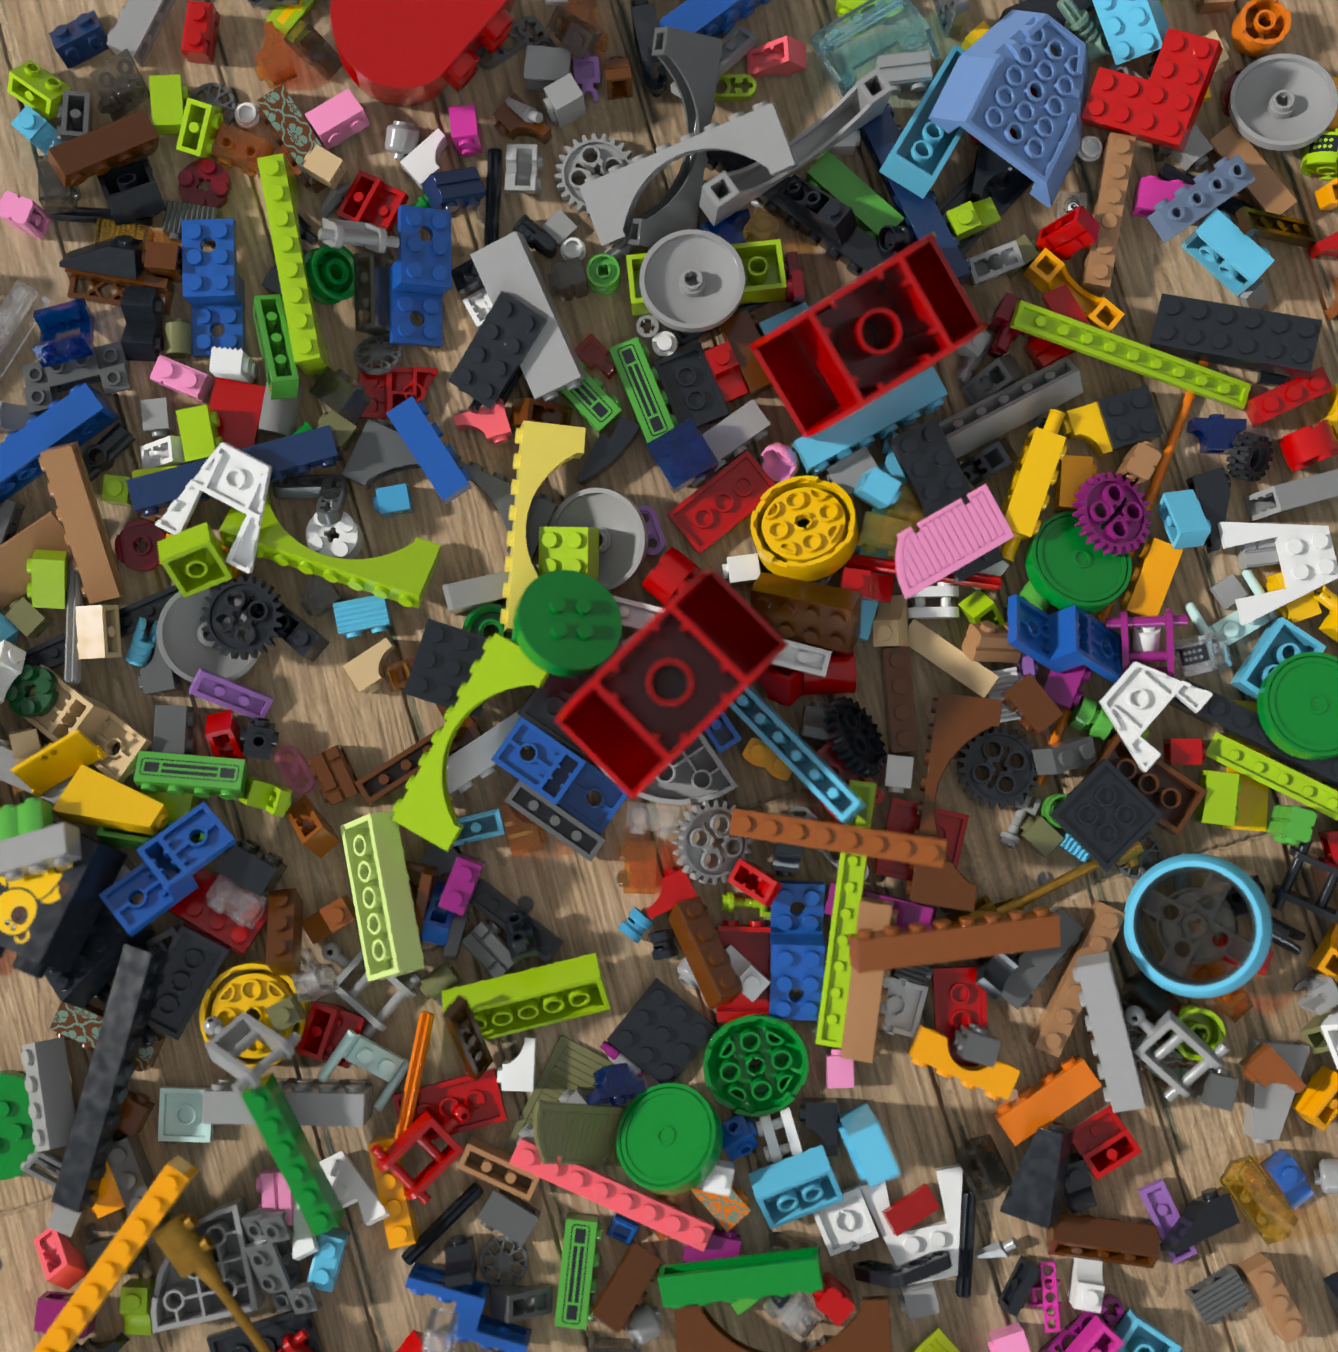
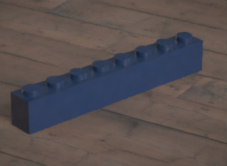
M887 103L883 113L858 129L860 130V136L898 213L904 217V225L913 230L914 242L934 232L936 234L935 240L961 285L967 283L971 271L970 262L967 257H962L959 251V240L955 234L951 235L948 229L949 222L944 212L940 213L934 191H928L924 199L879 172L903 131L901 125H896L893 119V109Z
M330 425L239 449L272 466L271 482L284 480L286 475L296 473V475L307 474L311 472V468L317 466L329 468L337 464L336 461L343 460L335 430ZM208 458L126 480L133 510L144 516L159 514L160 509L169 507L186 489V485L200 472L201 467ZM202 492L198 503L209 500L210 495Z

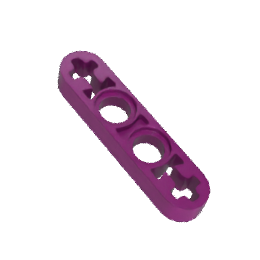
M1104 1294L1101 1315L1105 1318L1104 1322L1111 1327L1122 1317L1124 1307L1115 1295ZM1109 1302L1115 1308V1311L1112 1313L1109 1310L1107 1311L1105 1306ZM1083 1311L1063 1328L1061 1332L1043 1345L1038 1352H1059L1056 1348L1057 1345L1064 1352L1067 1349L1063 1344L1064 1339L1069 1335L1077 1337L1084 1329V1322L1097 1315L1096 1312Z

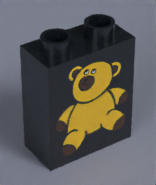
M53 820V825L59 824ZM80 833L82 859L71 862L70 866L52 867L43 874H28L19 881H7L6 878L0 877V958H3L7 949L16 953L17 956L12 967L43 979L48 967L70 972L104 904L99 894L114 884L128 854Z

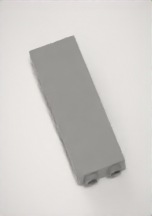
M515 231L470 254L492 305L501 291H505L547 319L546 324L520 365L534 398L538 400L544 399V402H548L559 396L558 392L567 388V391L581 386V381L586 379L587 376L524 235Z

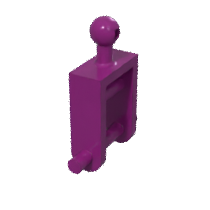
M1165 609V616L1127 617V611H1120L1121 618H1106V629L1121 628L1123 673L1128 669L1129 662L1167 661V667L1150 668L1175 678L1173 626L1188 625V614L1173 615L1172 609ZM1166 626L1165 651L1129 652L1128 628Z

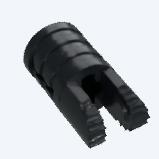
M523 215L513 227L512 233L515 231L522 233L528 246L531 249L537 250L544 257L549 259L555 257L557 251L555 249L556 241L546 233L545 229L530 219L529 216Z
M1271 916V942L1293 954L1299 955L1302 948L1287 937L1301 941L1305 939L1306 934ZM1255 923V926H1254V933H1255V934H1256V927H1257V926H1256V923Z

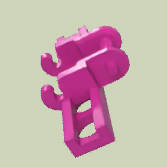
M1054 1260L1039 1261V1268L1041 1269L1040 1280L1038 1284H1034L1031 1288V1301L1028 1302V1305L1034 1309L1037 1306L1043 1308L1044 1330L1046 1333L1061 1332L1059 1308H1062V1302H1058L1057 1286L1061 1285L1059 1279H1056ZM1050 1265L1051 1274L1049 1275L1044 1274V1267ZM1036 1290H1042L1043 1300H1037ZM1048 1292H1053L1055 1294V1298L1053 1301H1047L1045 1299V1296ZM1047 1309H1054V1314H1047ZM1050 1319H1055V1328L1048 1327Z

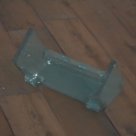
M868 0L817 31L811 39L813 49L840 99L857 82L854 70L899 44L902 50L907 52L916 51L925 45L935 60L940 58L931 28L911 0Z

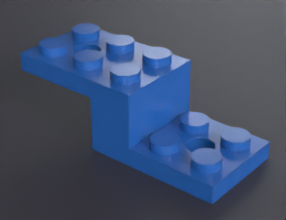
M400 205L398 207V237L400 239L398 260L389 267L390 344L441 348L443 346L442 295L452 288L451 211ZM419 229H426L430 233V241H424L420 238ZM412 313H416L422 318L421 326H416L411 322L410 315Z
M234 218L181 220L183 298L191 304L192 356L194 358H211V349L214 346L216 348L221 347L222 349L224 347L227 349L231 348L232 350L235 348L237 350L242 349L246 353L244 280L237 273L236 221ZM208 240H213L216 243L215 249L212 252L203 251V245ZM216 325H223L225 327V332L220 337L213 336L212 331Z
M1018 594L1008 597V644L1057 674L1080 665H1085L1113 684L1122 676V637L1120 634L1112 629H1106L1105 624L1076 605L1049 615Z
M523 717L518 720L491 759L554 805H559L600 835L628 796L601 770L568 747L563 746ZM527 745L532 746L536 752L534 759L530 761H525L521 757V750ZM590 791H598L601 794L602 801L599 805L592 806L588 803L587 795Z
M202 802L138 848L137 852L143 863L100 893L99 897L132 937L196 890L198 885L192 875L237 842L205 802ZM197 833L205 834L202 842L196 844L191 842L193 835ZM143 894L144 900L140 904H131V899L134 895Z
M777 880L783 885L771 905L769 1016L780 1020L818 1021L825 964V942L823 938L824 881ZM794 902H802L805 905L800 913L792 912L790 906ZM793 988H800L804 991L803 995L797 999L790 997L789 992Z
M415 1262L408 1275L405 1288H409L416 1295L424 1296L429 1294L436 1296V1299L443 1303L456 1302L448 1335L453 1336V1339L459 1342L472 1341L478 1343L479 1347L486 1350L496 1348L504 1352H527L532 1329L482 1315L490 1283L474 1279L471 1284L446 1288L444 1281L445 1270Z

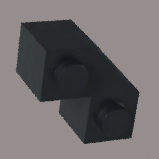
M126 286L120 303L126 321L121 338L125 358L132 361L156 362L160 351L164 350V337L162 336L164 301L160 299L156 287Z

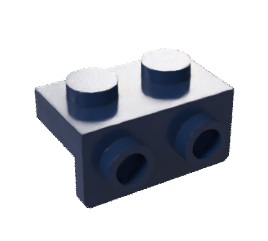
M94 10L79 15L75 20L66 25H59L54 31L49 33L56 52L68 69L109 49V46L106 44L108 36Z

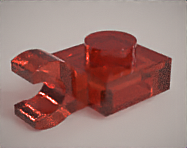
M592 333L575 348L578 358L590 371L597 366L609 380L617 373L615 371L616 368L605 358L609 354V350Z

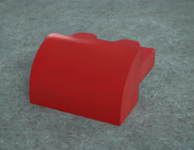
M359 170L336 215L341 220L372 223L386 229L387 236H389L398 220V207L406 205L409 196L405 192L385 184L382 179Z
M801 643L832 651L825 678L804 673V695L856 692V656H854V648L851 653Z
M315 1001L310 1009L296 1053L318 1061H328L349 1029L362 1035L367 1019L360 1014L346 1010V1007L329 1002ZM342 1058L338 1066L348 1069L352 1063Z
M1111 1105L1071 1129L1074 1130L1072 1144L1078 1154L1084 1159L1087 1169L1096 1180L1142 1152L1129 1130L1125 1128L1117 1114L1113 1113Z

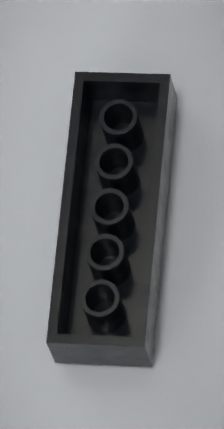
M1162 293L1150 347L1177 357L1308 379L1323 320Z

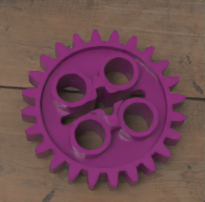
M1101 472L1087 479L1084 484L1079 486L1080 491L1074 495L1078 500L1072 503V506L1077 508L1078 511L1072 513V516L1079 518V521L1074 525L1083 529L1079 536H1088L1086 540L1087 545L1094 542L1095 551L1103 548V555L1111 552L1113 556H1117L1119 554L1125 555L1139 548V545L1146 541L1144 537L1150 534L1146 527L1152 525V522L1147 517L1152 512L1145 509L1150 502L1142 500L1145 492L1138 493L1136 491L1138 484L1131 486L1130 479L1122 480L1121 473L1113 476L1112 472L1106 474ZM1124 499V503L1122 504V506L1115 510L1114 508L1119 506ZM1110 517L1111 520L1105 522L1102 528H1100V525Z

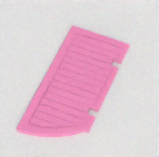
M986 484L967 494L970 501L968 504L964 505L960 498L917 523L920 529L919 532L914 533L913 529L909 527L897 534L896 572L905 599L1015 537Z

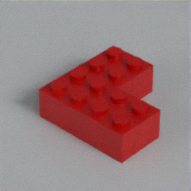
M1168 28L1149 80L1099 67L1081 115L1082 121L1090 127L1135 136L1137 140L1184 152L1223 50L1220 41Z

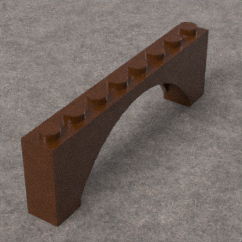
M938 692V698L933 697L931 713H936L934 724L929 723L927 739H932L931 750L926 749L924 765H928L927 776L922 775L920 791H925L924 801H919L917 808V817H921L920 828L915 827L914 834L939 837L936 825L935 803L942 775L957 752L970 740L992 727L999 728L1002 700ZM948 854L943 868L910 863L909 869L914 870L913 880L908 879L906 895L910 896V902L974 912L978 884L970 883L952 863Z
M889 1295L862 1296L859 1310L846 1327L824 1344L802 1352H893ZM693 1304L675 1309L677 1352H766L748 1346L730 1335L713 1319L705 1306Z

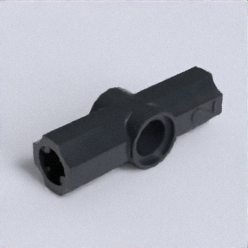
M119 422L96 444L88 446L84 451L83 460L91 482L103 471L111 469L115 459L136 440ZM103 452V460L100 463H95L96 455Z

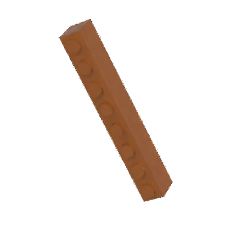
M742 807L733 808L729 835L940 868H943L946 864L949 842L947 838Z
M1035 907L1033 911L1029 912L1010 910L1009 914L1005 915L986 913L981 918L961 916L957 921L937 919L934 920L933 924L912 922L909 923V927L901 928L896 925L884 926L883 930L877 931L864 928L859 929L858 933L849 934L850 966L859 973L1061 947L1060 915L1050 911L1048 907Z

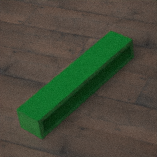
M272 1072L259 1078L261 1085L255 1090L247 1087L241 1094V1097L315 1237L339 1226L345 1211Z
M817 1246L665 1264L660 1266L658 1282L663 1308L672 1307L679 1309L686 1305L698 1304L705 1306L719 1301L732 1303L738 1299L745 1298L758 1300L771 1295L784 1297L797 1292L810 1294L823 1290L824 1276Z

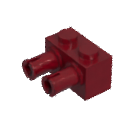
M1008 292L997 305L987 326V329L996 333L990 349L987 351V354L995 359L1008 352L1012 340L1015 341L1019 335H1025V332L1011 328L1010 323L1016 303L1020 300L1028 301Z

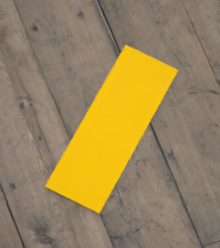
M1231 700L1258 714L1257 702ZM1228 734V738L1271 758L1270 754ZM1226 766V773L1240 774L1239 780L1242 781V790L1240 795L1237 796L1236 806L1239 807L1238 820L1235 821L1234 826L1223 825L1222 829L1266 832L1269 787Z

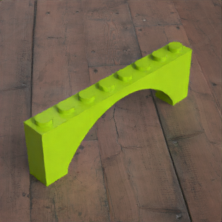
M283 153L257 158L294 363L307 376L333 372L328 346L326 345L314 306L303 257L298 219V201L301 198L296 173Z
M268 489L256 558H266L280 566H290L299 569L305 574H315L324 577L329 582H339L348 585L354 590L373 593L378 598H388L397 601L405 607L412 606L419 609L440 561L441 545L416 537L414 543L393 553L375 558L342 559L323 555L300 544L281 526L270 507L271 502ZM233 507L230 508L219 530L221 543L229 549L232 548L247 515Z
M495 633L494 636L490 635L482 648L485 650V653L481 660L477 658L470 669V673H472L468 683L463 682L459 688L457 696L460 698L455 706L451 705L444 716V719L447 720L442 729L438 728L431 739V742L434 743L429 752L425 751L420 758L418 765L421 768L417 775L413 774L409 778L405 786L408 789L404 798L400 797L392 809L395 812L392 818L393 821L445 851L453 848L465 826L458 821L454 812L447 784L448 756L458 729L472 711L484 701L501 692L521 686L534 685L537 688H542L550 674L533 664L522 652L518 643L500 633Z

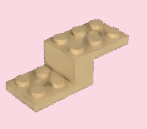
M42 664L40 665L41 667L46 668V669L50 670L51 672H53V671H52L50 668H48L47 666L42 665ZM53 672L58 680L56 691L59 692L55 706L42 717L23 718L53 742L79 729L93 744L99 745L107 755L106 758L103 760L99 759L92 765L107 777L123 784L137 764L139 751H146L152 742L101 701L81 694ZM34 686L30 690L31 696L36 695V692L34 690L36 686ZM119 742L120 751L113 755V746Z

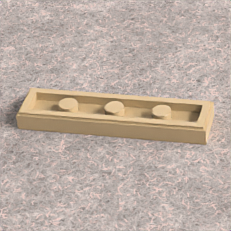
M913 619L909 624L908 646L980 697H987L1000 679L999 676L977 661H970L964 652L916 619Z

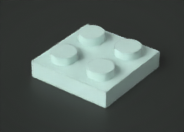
M162 1086L160 1088L158 1141L206 1143L213 1141L214 1124H202L203 1091L208 1087Z

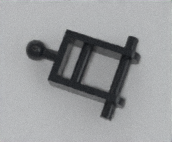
M631 0L634 40L646 90L652 93L654 97H659L667 88V76L662 62L658 57L651 56L655 28H659L654 3L649 4L648 0Z
M1310 839V842L1307 843L1300 842L1298 847L1291 846L1288 853L1293 856V859L1281 885L1274 884L1271 892L1276 895L1272 907L1282 911L1287 900L1338 923V910L1327 906L1338 883V864L1309 852L1313 839ZM1303 862L1329 872L1317 901L1291 890Z

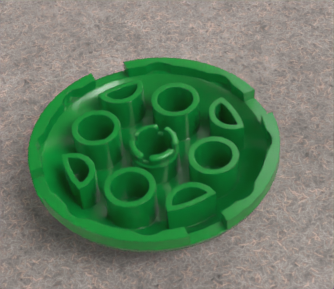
M764 1014L744 1015L723 1025L709 1041L703 1059L705 1082L715 1100L719 1104H723L733 1110L736 1114L751 1117L773 1114L788 1106L795 1099L802 1085L805 1084L809 1069L808 1054L799 1034L786 1022ZM753 1058L761 1060L756 1066L749 1065Z

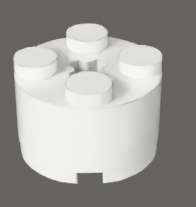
M344 511L342 519L332 525L319 523L316 512L307 525L306 541L309 549L320 554L335 558L352 559L362 548L363 533L357 521ZM335 532L339 534V538L330 539L331 534H335Z

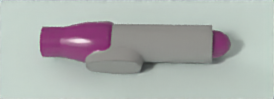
M607 1041L601 1044L600 1048L606 1052L608 1059L616 1066L620 1067L622 1065L635 1076L641 1077L644 1075L642 1068Z

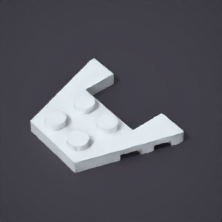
M1135 661L1108 690L1099 703L1140 770L1146 772L1159 758L1161 753L1140 736L1174 696L1194 713H1197L1213 694Z
M340 1151L319 1162L343 1209L358 1202L364 1223L368 1226L390 1216L388 1209L383 1206L377 1194L369 1187L363 1179V1175L345 1152ZM294 1198L293 1230L295 1235L293 1236V1259L299 1261L319 1251L316 1236L314 1237Z

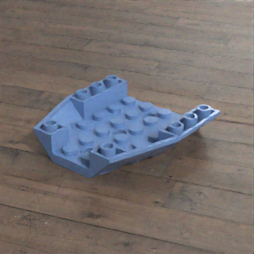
M1012 9L959 56L928 119L948 134L957 127H962L1033 180L1035 183L1029 194L1050 208L1081 145L1083 129L1081 115L1086 104L1090 73L1086 44L1046 13ZM1050 46L1056 49L1057 57L1051 53ZM1030 87L1036 90L1037 98L1031 94ZM1010 128L1016 131L1017 139L1011 136Z

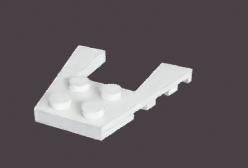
M221 442L201 467L200 472L194 479L190 480L185 487L186 489L168 507V511L155 525L173 535L185 531L202 492H205L247 514L225 562L248 574L252 573L272 466L226 442Z
M1220 522L1217 524L1223 549L1274 538L1286 589L1236 599L1235 602L1241 625L1247 624L1338 578V564L1329 526Z
M961 1163L935 1168L946 1221L911 1227L899 1236L893 1234L882 1213L883 1210L890 1206L885 1181L871 1188L868 1182L858 1184L896 1265L899 1266L934 1251H949L952 1263L951 1268L914 1284L958 1276L963 1166Z

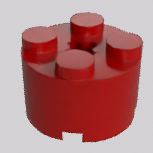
M1328 419L1319 421L1317 425L1301 428L1277 440L1289 469L1291 468L1292 472L1314 465V459L1319 462L1338 455V441Z
M671 547L660 558L659 564L655 569L652 568L642 583L645 591L664 606L690 583V579L693 580L702 570V568L674 547Z

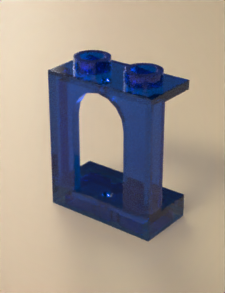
M84 298L34 311L33 317L41 332L40 343L32 345L31 348L42 368L93 355L94 317ZM80 328V333L57 339V334Z

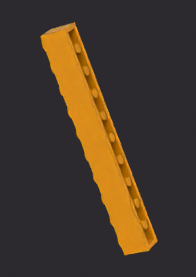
M176 1155L166 1164L33 1352H69L150 1240L151 1235L158 1229L199 1170L179 1155Z

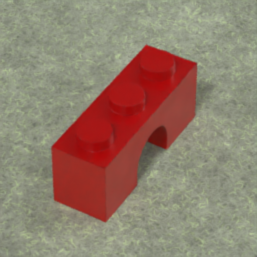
M1323 366L1311 371L1308 379L1295 378L1246 402L1244 410L1254 428L1295 407L1332 391L1333 387Z

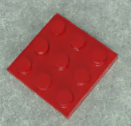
M892 797L885 829L914 833L915 827L920 828L921 817H917L918 803ZM935 807L939 837L949 839L947 854L952 863L958 868L969 815ZM878 858L875 874L908 881V879L913 880L914 870L909 869L910 863Z

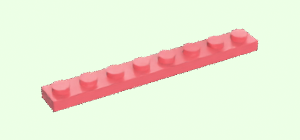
M520 1137L509 1164L704 1252L714 1230V1224L585 1165H561V1157L559 1156L556 1164H542L536 1143Z

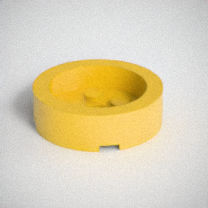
M797 476L775 484L760 497V503L756 510L752 512L750 527L758 556L765 567L775 575L807 582L819 580L841 569L856 549L858 524L855 509L849 495L838 484L820 480L818 476ZM808 519L810 523L804 529V527L797 526L798 521Z
M266 960L248 961L228 969L211 984L202 999L199 1021L205 1042L207 1043L214 1037L206 1034L203 1029V1023L208 1017H219L223 1021V1026L226 1027L243 1012L247 1013L251 1008L256 1009L261 1015L259 1022L277 1033L265 1009L297 993L308 1016L311 1009V1001L306 987L296 974L274 976L267 966ZM308 1017L277 1034L286 1039L293 1032H296L301 1037ZM257 1040L236 1059L252 1069L273 1050ZM299 1042L293 1047L294 1051L298 1048ZM281 1057V1058H280L277 1062H275L273 1065L279 1063L280 1061H282V1060L285 1059V1058Z

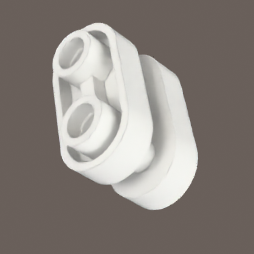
M938 582V586H928L909 597V599H915V607L907 608L908 619L959 618V607H951V598L959 597V586ZM941 598V607H925V599Z
M789 1106L780 1110L781 1117L771 1120L769 1114L759 1116L760 1121H756L759 1136H765L768 1145L763 1147L767 1163L773 1162L774 1164L782 1161V1156L792 1153L795 1156L802 1153ZM785 1128L788 1143L779 1145L774 1130Z

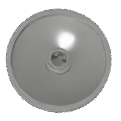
M1287 53L1265 56L1249 64L1236 78L1229 97L1230 117L1238 132L1251 143L1275 151L1295 150L1315 142L1328 130L1338 106L1337 88L1330 74L1321 65L1307 57Z
M681 230L663 237L647 252L640 269V292L648 311L665 326L682 332L707 331L724 323L737 310L745 287L744 267L736 250L720 236L704 230Z
M588 488L572 494L557 508L549 527L599 528V580L597 581L608 591L617 589L629 582L640 570L647 554L648 531L642 513L628 497L611 489Z
M219 584L186 598L182 596L180 591L177 592L166 603L158 619L156 637L161 656L169 668L190 682H193L200 667L234 681L247 673L257 661L250 654L248 660H242L240 655L237 660L230 658V653L227 656L221 655V649L215 650L212 648L215 641H206V637L210 632L201 630L207 625V622L200 620L201 617L207 616V612L203 611L201 607H209L210 603L205 600V597L213 598L214 594L211 588L220 590ZM241 594L235 597L234 603L236 606L240 605L243 600ZM242 614L240 618L245 621L247 617ZM226 617L222 622L224 630L230 625L229 617ZM251 629L245 632L244 638L246 642L253 636Z

